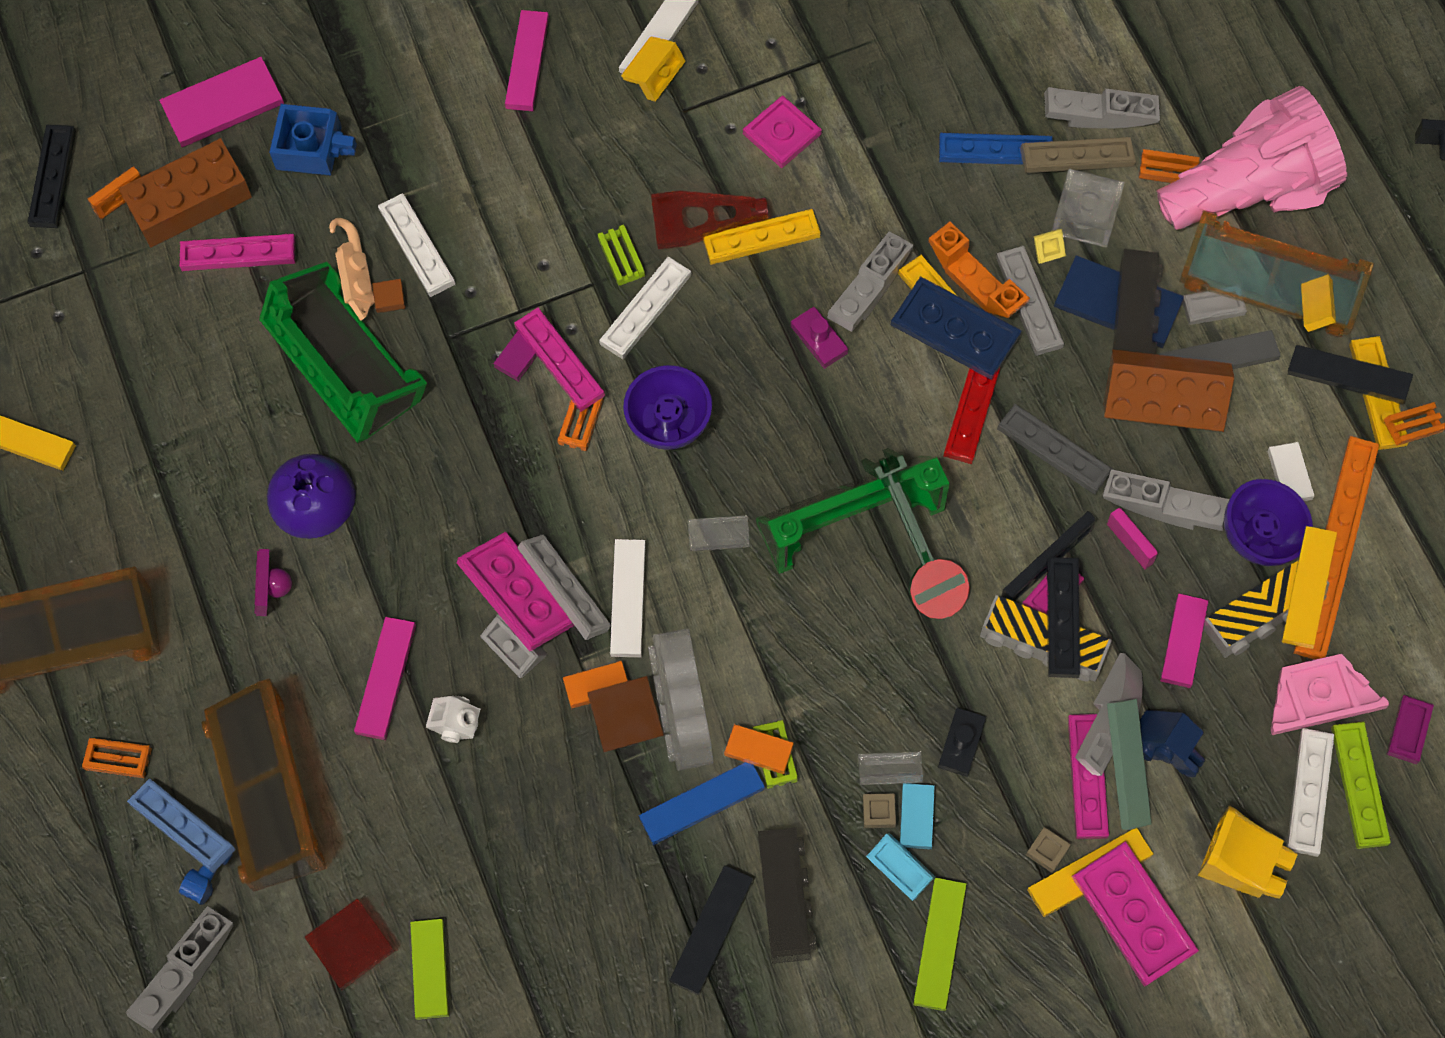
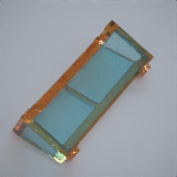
M1203 211L1179 280L1180 283H1184L1186 289L1195 292H1201V289L1303 321L1301 284L1329 274L1333 280L1336 323L1324 326L1326 328L1325 332L1341 337L1343 334L1348 335L1352 331L1374 263L1359 259L1358 264L1350 263L1347 265L1349 259L1346 258L1342 260L1334 259L1231 227L1229 226L1230 222L1224 221L1222 226L1219 221H1216V214Z

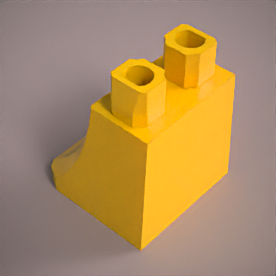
M1228 806L1218 821L1198 876L1257 898L1264 894L1279 899L1284 893L1287 880L1272 874L1274 866L1290 872L1298 854L1283 846V839L1261 828L1237 809Z

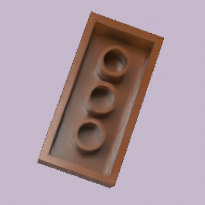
M221 138L118 188L150 248L252 198L245 179Z
M1112 349L1103 403L1104 418L1224 432L1234 382L1232 363Z

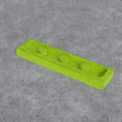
M1356 722L1333 725L1331 731L1334 734L1333 740L1356 848L1388 846L1391 842L1365 723Z
M940 878L934 879L913 1002L914 1006L940 1011L946 1010L966 883Z

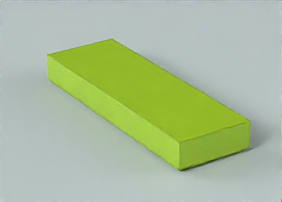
M443 919L410 922L416 1020L449 1017Z

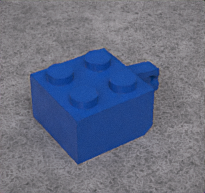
M280 104L269 152L276 170L331 175L335 157H339V155H355L356 140L352 136L343 135L337 112L326 108Z

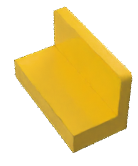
M651 36L621 76L625 81L639 84L646 98L656 102L686 61L676 42Z

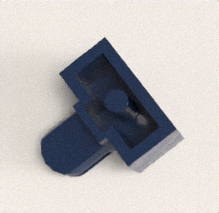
M1146 710L1139 720L1144 760H1161L1168 764L1171 763L1180 773L1189 777H1196L1199 772L1198 767H1202L1205 759L1194 747L1204 732L1184 713Z

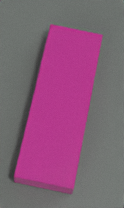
M1178 593L1160 678L1161 682L1191 688L1208 600Z

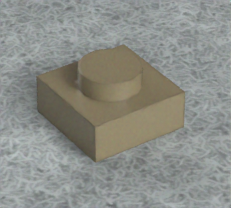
M863 794L864 828L896 827L895 794Z
M1044 827L1027 851L1026 856L1053 873L1071 844Z

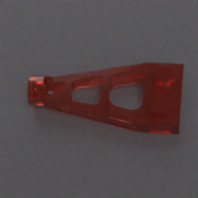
M689 191L651 194L658 249L687 246L704 240L706 236L740 227L751 222L769 219L766 197L755 199L754 197ZM688 206L701 207L707 211L708 219L702 225L687 228L683 224L682 211ZM715 206H733L736 209V215L731 219L716 221L713 208Z

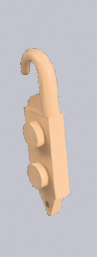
M335 218L329 225L330 232L335 233L336 226H340L346 231L349 242L343 243L338 247L335 253L344 301L346 304H350L360 321L366 318L370 306L375 303L366 255L362 252L360 237L356 227L344 218Z

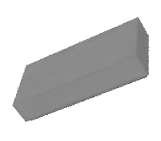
M1240 286L1183 295L1182 303L1189 325L1245 316L1247 312Z

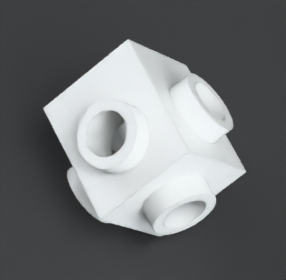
M461 696L433 698L426 728L441 734V739L452 743H459L461 739H471L478 727L480 708L469 704L470 700Z

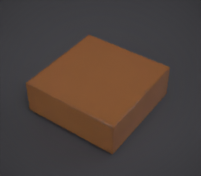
M401 279L372 283L377 313L405 309Z

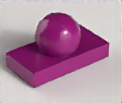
M259 549L257 551L254 610L256 616H267L268 595L274 598L284 597L291 590L293 584L291 576L285 570L275 568L269 571V549Z

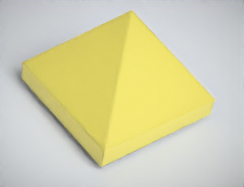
M1062 229L1034 236L1039 264L1066 256Z

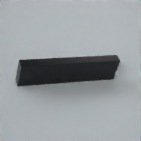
M46 125L28 217L30 227L58 228L76 134L74 126Z
M1300 345L1295 346L1288 368V375L1401 404L1406 402L1413 379V374Z
M1087 511L1003 589L1001 597L1014 602L1018 600L1047 573L1048 557L1063 558L1092 531L1096 521L1095 517Z
M1047 558L1048 677H1080L1079 558Z
M724 865L669 980L670 983L699 996L753 882L752 877Z

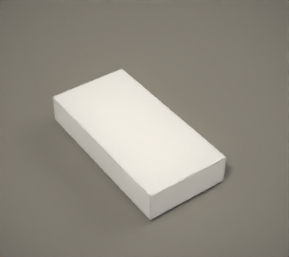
M1295 442L1269 447L1267 452L1276 481L1290 487L1303 501L1313 500L1314 493L1299 443Z

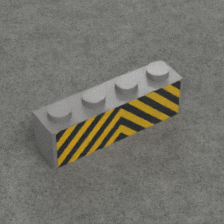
M1298 561L1205 619L1203 630L1224 658L1231 654L1237 656L1249 648L1250 642L1258 637L1261 640L1265 639L1276 630L1275 626L1283 621L1286 622ZM1327 581V585H1326L1324 600H1325L1326 597H1327L1326 594H1327L1328 587H1329V584H1330L1328 581Z
M995 595L980 637L985 638V641L992 646H1005L1013 649L1014 653L1020 657L1027 659L1033 657L1041 660L1048 667L1047 614ZM1080 628V677L1076 679L1096 681L1112 641L1111 639Z

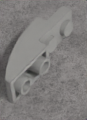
M1050 87L1044 93L1045 117L1068 120V127L1128 128L1154 124L1160 120L1158 95L1106 88L1102 94Z
M889 231L861 265L857 277L831 307L827 318L851 332L862 319L866 320L897 276L899 269H901L913 249V244Z
M1112 469L1103 494L1104 499L1132 512L1194 530L1196 525L1223 531L1224 513L1229 501L1226 498L1170 487L1169 481Z
M1125 653L1119 654L1093 703L1100 711L1075 756L1092 775L1102 776L1113 755L1107 703L1137 699L1138 713L1140 711L1143 688L1142 671Z
M207 906L169 952L167 963L126 1011L127 1017L154 1034L172 1011L176 1013L207 971L229 935L233 922Z

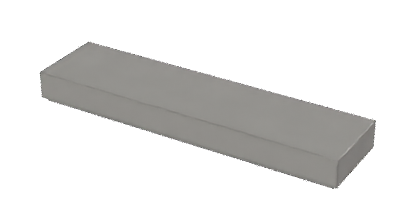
M1020 246L997 253L996 259L1005 282L1011 279L1030 298V301L1018 310V314L1035 356L1063 348L1064 342L1025 247Z
M540 535L521 541L517 547L583 638L587 640L606 633L610 629L611 624L546 537Z

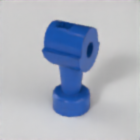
M232 854L222 863V865H226L229 862V860L232 857ZM202 865L199 871L191 869L184 877L179 893L200 905L205 904L213 892L211 880L215 872L212 873L204 865Z

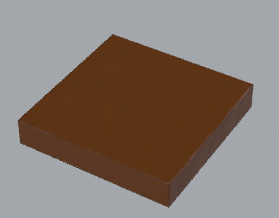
M647 676L587 692L604 753L664 736Z

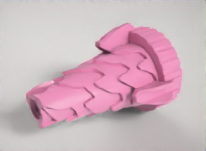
M1297 86L1272 100L1267 99L1260 103L1232 133L1233 138L1225 142L1221 149L1207 156L1201 164L1179 174V180L1156 190L1164 218L1169 224H1173L1175 230H1179L1214 213L1220 216L1235 208H1247L1264 199L1267 202L1271 201L1270 207L1274 213L1319 206L1324 203L1329 191L1340 187V184L1346 181L1347 168L1339 141L1322 107L1303 86Z

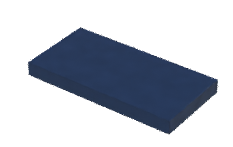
M1076 255L1054 307L1163 349L1184 296Z
M921 276L891 320V326L991 380L1021 335L1020 329Z

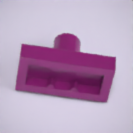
M812 307L791 321V328L824 369L848 354L846 345L815 307Z

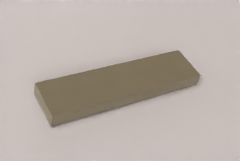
M1131 137L1022 143L1020 147L1025 173L1133 167L1136 163Z

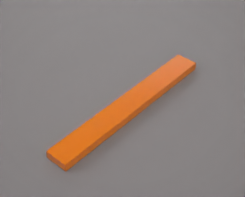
M1353 436L1348 438L1325 530L1337 532L1327 580L1330 583L1326 594L1327 597L1323 601L1314 648L1310 649L1295 645L1293 654L1313 660L1325 658L1327 655L1379 447L1378 443Z

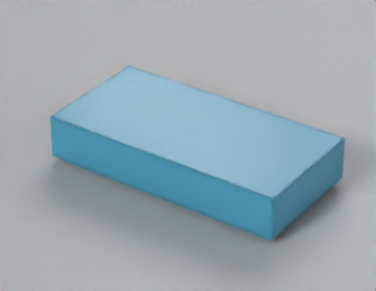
M903 783L900 843L905 848L932 849L934 785Z
M887 833L866 856L912 901L936 877L890 833Z

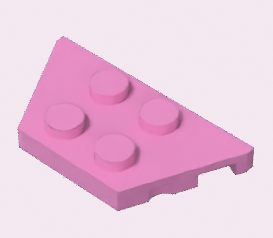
M1342 654L1283 667L1279 674L1271 734L1276 735L1383 710L1389 706V703L1384 696L1381 698L1368 685L1370 682L1361 673L1356 672L1352 664Z

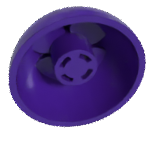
M666 365L654 367L643 372L631 383L625 394L623 409L629 428L639 440L657 449L672 450L689 445L703 433L711 417L712 399L706 384L695 373L683 367Z
M303 454L287 460L275 471L267 490V505L273 521L281 530L298 538H319L334 532L348 519L355 503V487L349 473L334 459L320 454Z
M1256 479L1241 485L1230 497L1224 513V529L1233 549L1244 559L1262 566H1279L1298 558L1301 552L1306 526L1313 527L1310 511L1303 499L1285 484L1269 479Z

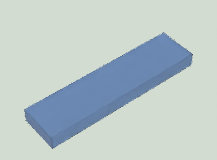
M150 778L127 801L131 807L212 873L236 850L232 844Z

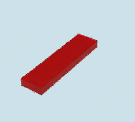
M969 368L943 457L972 464L1000 368L992 380Z

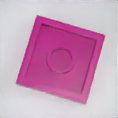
M783 95L743 128V135L780 168L786 166L822 134V129Z

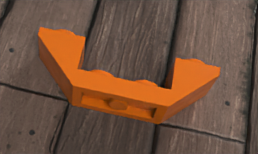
M950 221L929 237L928 241L946 274L984 311L1009 318L1030 301V298L1011 279L1001 284L968 252L970 240Z

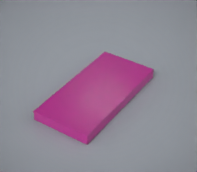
M262 57L159 100L181 147H185L278 107L280 104H284Z
M504 532L458 557L457 564L530 652L575 625L517 548L518 545L507 532Z
M1126 841L1071 876L1144 987L1199 951Z

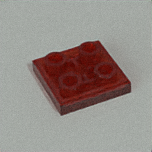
M358 899L304 937L341 990L394 952V949Z

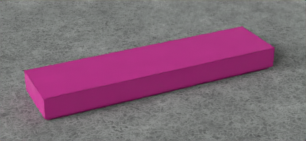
M521 10L505 100L506 109L534 110L549 20L548 12Z
M294 234L180 241V268L182 271L295 264Z
M539 308L534 309L514 322L515 328L580 412L605 396L602 388Z
M385 617L354 729L356 735L386 740L416 628L415 622Z
M1097 714L1068 716L1076 839H1107L1109 837L1104 772L1102 776L1092 775L1075 758Z

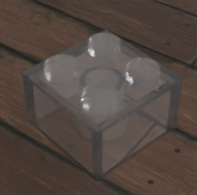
M1068 169L1052 231L1062 229L1063 237L1107 247L1125 182Z

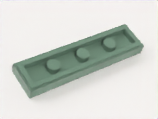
M1137 699L1107 703L1121 828L1131 830L1151 825Z

